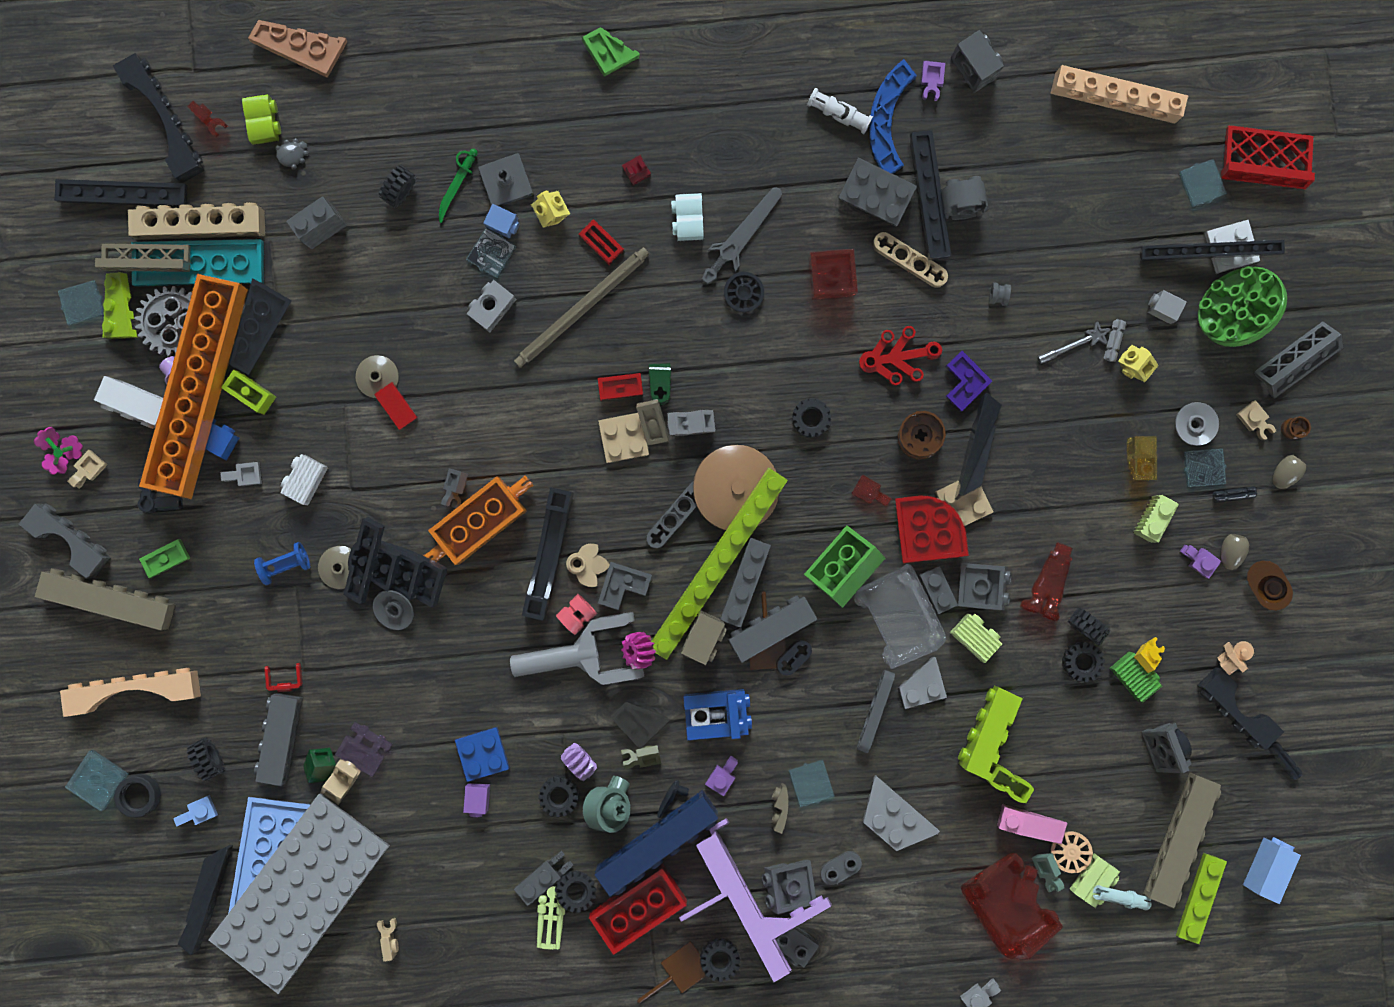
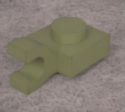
M657 745L636 749V753L629 749L621 750L623 758L630 757L628 761H623L624 769L632 768L635 765H640L641 768L661 764Z

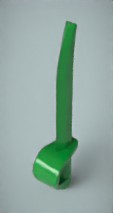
M474 148L469 152L461 151L456 156V164L460 169L441 201L439 208L440 223H442L444 215L466 174L473 173L469 169L475 160L474 157L478 154V151ZM462 154H467L464 162L461 165L458 161L459 156Z

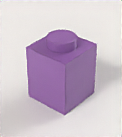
M468 783L465 786L463 813H469L471 817H482V814L487 813L490 784Z

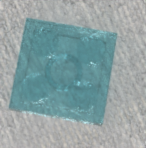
M90 750L65 788L98 810L103 811L113 798L119 783L129 773L96 751Z

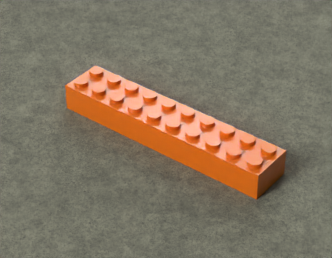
M197 274L139 487L192 499L248 289L240 283Z

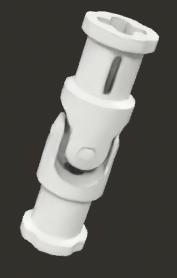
M817 88L814 89L807 103V106L810 107L812 105L822 110L823 114L827 116L832 115L835 120L846 126L852 125L860 129L862 134H865L873 118L871 115L866 116L858 112L857 108L845 102L839 101L837 103L835 97H828L818 92ZM847 107L849 108V114L842 120L841 118L844 116Z

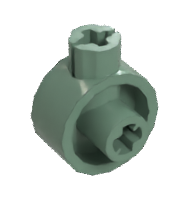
M613 776L608 787H596L589 792L583 804V816L590 828L596 831L612 833L621 830L625 826L630 815V802L626 795L630 786L628 781L618 776Z

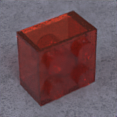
M854 249L810 252L808 258L812 300L851 297L857 294Z

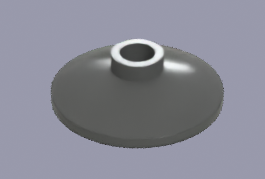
M391 590L388 592L383 591L373 601V611L376 618L387 628L402 630L411 624L414 611L411 603L404 595Z

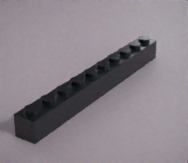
M1285 240L1142 246L1141 261L1283 255L1285 253Z

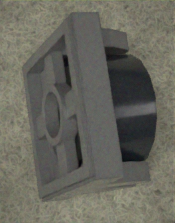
M1167 723L1155 729L1142 731L1156 772L1185 773L1189 771L1188 767L1191 765V761L1188 758L1192 755L1191 744L1186 735L1177 729L1176 723Z

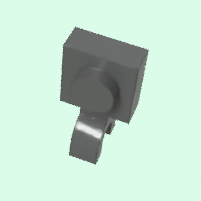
M449 468L443 487L447 491L442 499V505L450 506L451 500V507L457 508L461 505L458 493H463L468 473Z

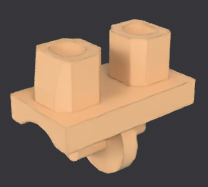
M1241 641L1233 649L1230 642L1224 645L1226 651L1217 657L1220 661V666L1228 675L1238 668L1243 673L1248 669L1245 661L1251 659L1254 654L1252 645L1249 642Z

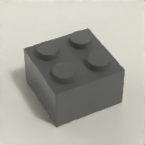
M980 30L958 43L951 56V60L973 93L994 81L1004 67L1002 57L998 52H994L990 39L987 35L982 34Z

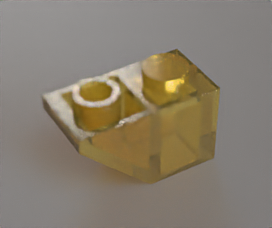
M1134 436L1127 438V459L1134 480H1157V436Z

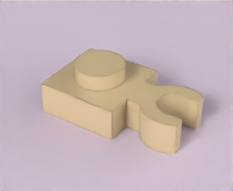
M1256 400L1236 414L1249 431L1257 430V436L1260 440L1267 439L1264 435L1265 429L1270 433L1276 432L1273 425L1265 422L1269 416Z

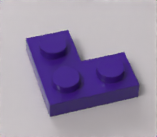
M961 351L946 365V368L960 383L945 397L961 412L992 380Z

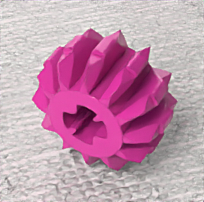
M636 632L627 635L625 640L622 641L623 649L621 651L624 653L623 659H626L627 666H631L632 669H642L651 666L652 661L655 660L653 654L656 652L653 647L655 643L651 642V636L646 635L645 632Z

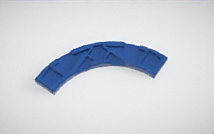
M904 59L886 76L875 96L870 113L873 118L869 124V139L874 159L879 168L892 174L904 166L895 150L891 137L893 110L903 90L917 77Z

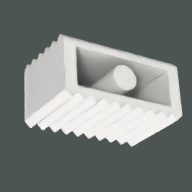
M301 454L300 457H296L293 460L291 474L285 476L281 482L280 487H282L280 493L303 505H308L328 467Z

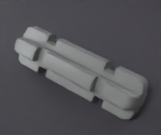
M1116 319L1113 321V331L1110 333L1106 347L1108 350L1105 351L1104 359L1114 362L1117 360V351L1120 349L1123 337L1122 331L1125 330L1126 322Z

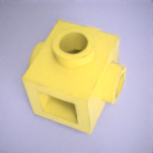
M544 191L531 204L542 227L556 225L570 214L559 191L551 193Z
M1133 345L1122 354L1118 361L1123 368L1122 373L1131 379L1135 377L1143 382H1146L1158 367L1157 362L1144 347L1139 349Z

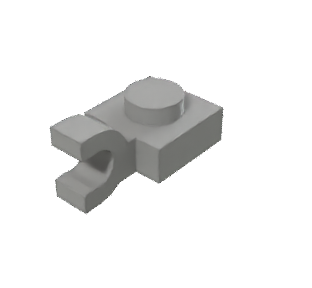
M260 462L236 464V471L220 472L221 481L224 482L237 480L238 486L262 484Z
M991 979L982 988L978 983L960 997L967 1007H988L992 1004L989 997L998 994L1001 989L997 982Z

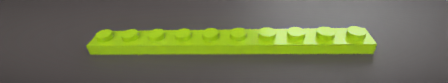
M768 467L651 641L655 643L653 647L656 654L666 660L668 659L788 480Z

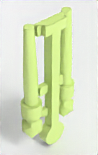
M551 886L547 890L550 902L546 903V895H540L538 898L540 905H538L537 909L539 913L537 948L553 950L560 949L565 909L559 903H554V898H556L555 886ZM546 906L549 907L548 915H544L546 913ZM554 907H557V910H556V914H558L557 916H554V915H553ZM544 920H548L546 943H541ZM553 920L557 921L556 944H551Z

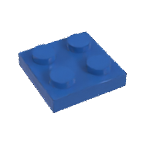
M498 727L455 739L467 782L510 768Z

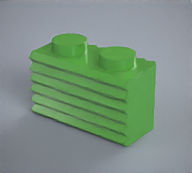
M1127 652L1126 655L1110 667V670L1138 702L1143 703L1162 687L1159 683L1160 677L1155 671L1147 673L1135 659V653Z

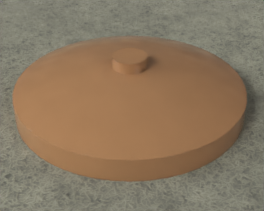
M744 445L725 446L710 453L699 465L693 481L694 500L702 516L712 525L727 530L768 467L776 472L769 459L758 450ZM779 494L758 525L771 515L776 507Z

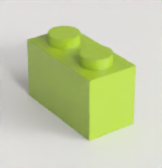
M236 370L231 372L221 387L261 414H265L276 399L275 395Z

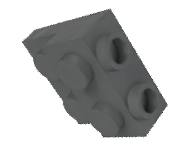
M961 563L958 606L1005 610V606H1009L1010 593H1006V586L1011 584V571H1008V567Z
M810 860L790 864L781 863L764 868L765 874H762V882L768 890V895L765 896V903L772 912L780 914L796 910L801 906L803 908L811 906L809 902L816 899Z

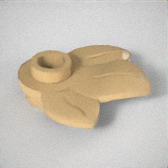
M597 544L582 546L578 553L571 554L566 561L567 569L577 575L578 581L588 587H596L598 584L596 574L606 571L610 566L605 558L597 555ZM576 559L581 561V566L579 568H576L573 565V562Z

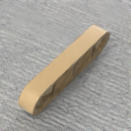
M881 232L874 238L873 247L875 251L927 284L936 288L943 286L947 282L948 273L943 267L932 260L928 261L927 257L892 235ZM878 239H887L886 244L892 247L893 243L896 244L891 254L888 253L889 247H879L880 242L877 241ZM904 249L907 252V258L899 260L895 255L896 250ZM915 261H923L925 269L923 271H916L914 268ZM931 266L933 267V269L930 272H932L933 274H937L938 272H940L942 274L941 279H943V281L939 280L938 282H935V277L932 274L929 273L927 277L924 274L929 270V267Z

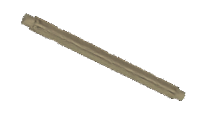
M643 247L638 252L632 254L520 352V356L514 360L521 368L526 362L529 363L640 266L644 259L650 255L648 251Z

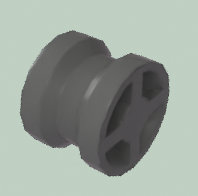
M993 282L989 293V304L997 302L1007 306L1010 300L1011 285L1005 284L1001 286Z

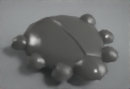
M296 138L293 139V142L285 140L282 146L277 145L275 148L279 162L294 170L299 163H305L303 157L309 155L308 151H306L307 143L299 142Z

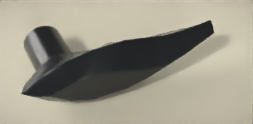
M678 780L672 783L661 802L657 817L660 818L664 814L669 804L673 802L676 793L687 796L689 788L679 785L680 782Z

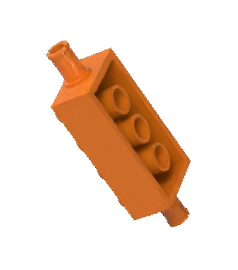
M526 475L511 487L507 486L500 477H495L428 530L438 545L423 556L437 562L447 555L455 565L461 564L527 512L519 502V497L534 485Z

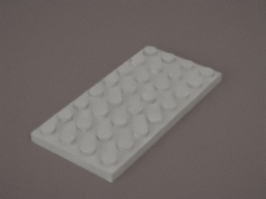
M318 794L209 938V941L277 994L281 993L390 845L323 794Z

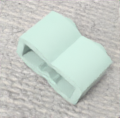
M701 194L675 195L676 201H671L672 214L677 216V222H672L673 235H677L678 241L703 240Z

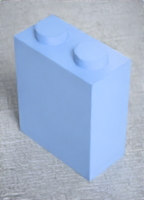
M1273 837L1272 840L1263 838L1243 885L1258 895L1280 904L1301 855L1293 851L1295 847Z

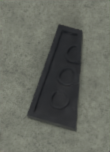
M252 278L229 365L247 375L250 374L292 300Z

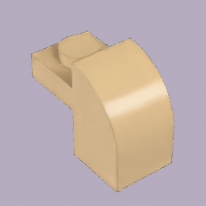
M340 759L320 793L339 805L358 778L361 770L356 768L351 762Z

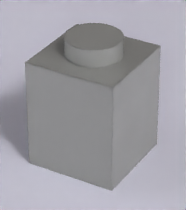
M1163 290L1151 297L1148 303L1150 308L1147 313L1172 324L1178 320L1187 302Z

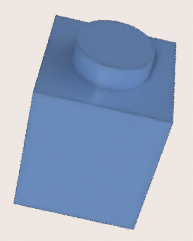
M492 204L483 224L486 228L510 238L511 234H515L518 230L519 219L516 214Z

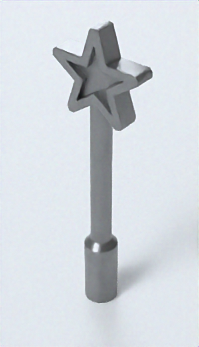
M1095 322L1093 330L1085 331V334L1089 336L1057 350H1051L1037 356L1038 362L1040 364L1056 358L1057 355L1088 341H1091V346L1098 341L1105 345L1107 340L1104 335L1110 331V328L1101 329L1099 322Z

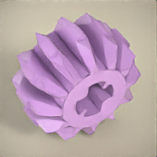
M573 743L561 755V760L568 769L582 781L589 778L597 769L594 760L578 744Z

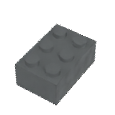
M858 157L839 199L897 227L917 186Z

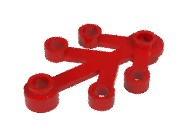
M906 326L890 353L880 356L886 344L891 343L894 339V333L891 330H885L873 351H868L861 355L859 365L866 373L876 371L889 380V383L893 386H897L902 382V376L898 372L892 373L882 364L891 363L910 376L913 382H919L924 376L923 371L919 368L914 369L903 360L925 356L930 360H935L942 354V347L937 342H930L925 348L901 352L908 340L912 339L916 333L912 326ZM905 330H911L912 336H906ZM889 333L891 340H885L884 334ZM932 346L937 348L936 354L930 352ZM868 358H872L874 360V364L872 366H869L866 363V360ZM913 372H919L920 378L915 379L913 377ZM893 375L899 377L898 383L892 381Z

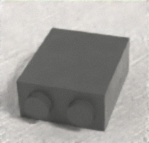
M323 196L286 221L297 238L311 249L347 226L337 209Z

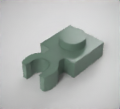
M1053 853L1037 854L1032 860L1039 877L1046 880L1045 886L1047 891L1052 892L1056 889L1059 892L1064 889L1063 882L1058 878L1061 872Z

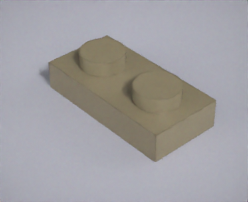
M658 399L638 403L636 408L647 445L669 441Z

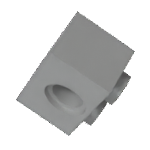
M495 280L491 283L488 282L482 288V295L479 299H474L467 308L469 310L467 315L489 333L517 300L514 295ZM489 300L495 301V307L492 310L485 309V304Z

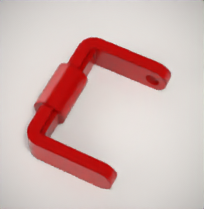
M296 663V684L280 683L275 686H271L270 667L265 666L267 690L288 692L292 691L293 688L301 687L303 684L301 663Z

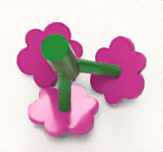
M48 427L44 431L40 430L37 433L38 437L34 439V444L42 450H47L48 448L54 450L52 455H45V460L42 462V468L49 470V473L55 475L57 472L63 474L67 471V459H79L82 456L81 450L83 445L78 442V438L74 435L63 438L62 445L57 447V440L60 438V435L52 427Z

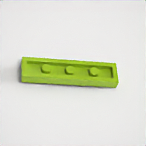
M1203 853L1176 936L1200 944L1227 861Z

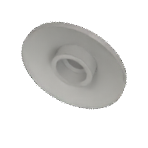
M1194 402L1187 404L1181 408L1176 416V432L1184 442L1190 445H1204L1210 442L1218 432V416L1213 408L1205 403ZM1192 421L1197 422L1196 428L1191 426Z

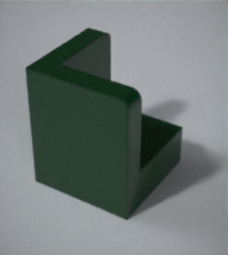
M331 748L309 750L303 764L308 783L327 781L336 766Z

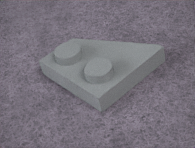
M931 657L923 667L918 669L898 687L904 709L947 698L936 657Z

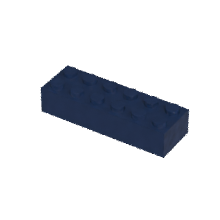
M701 790L598 864L594 874L609 896H612L614 893L616 895L621 894L627 889L626 885L632 880L634 882L639 881L645 876L644 872L650 867L652 869L657 868L663 863L662 859L668 854L673 856L681 850L680 846L686 841L691 843L699 837L698 833L704 828L707 831L717 824L718 810L706 793Z

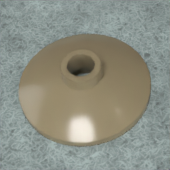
M380 355L370 356L364 359L356 370L358 388L362 393L371 398H376L374 394L391 382L396 387L398 385V369L387 357ZM374 372L379 373V378L376 380L372 378Z
M335 546L322 554L318 563V572L322 581L329 587L335 589L345 588L349 574L348 558L351 551L350 548ZM337 563L341 565L339 572L334 568Z

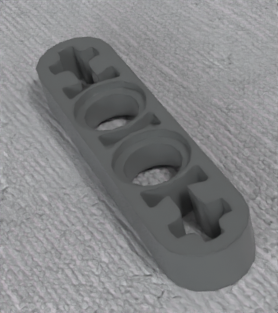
M693 482L647 534V543L651 547L659 548L663 546L696 508V503L690 497L685 496L687 492L690 495L693 493ZM683 499L688 500L691 508L687 512L680 511L678 508L679 501ZM667 516L676 518L677 524L674 528H667L664 525V519ZM661 524L663 529L670 533L668 536L663 533L660 537L662 542L660 544L658 542L653 544L651 542V534H658L660 529H657V526Z
M883 670L858 740L857 750L868 753L871 748L895 678V673Z

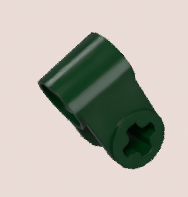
M671 363L649 364V383L652 400L658 399V396L655 395L658 394V390H663V394H667L663 396V399H658L660 406L667 404L670 400Z

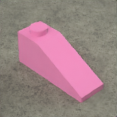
M1002 804L997 826L1001 830L1062 844L1067 822Z

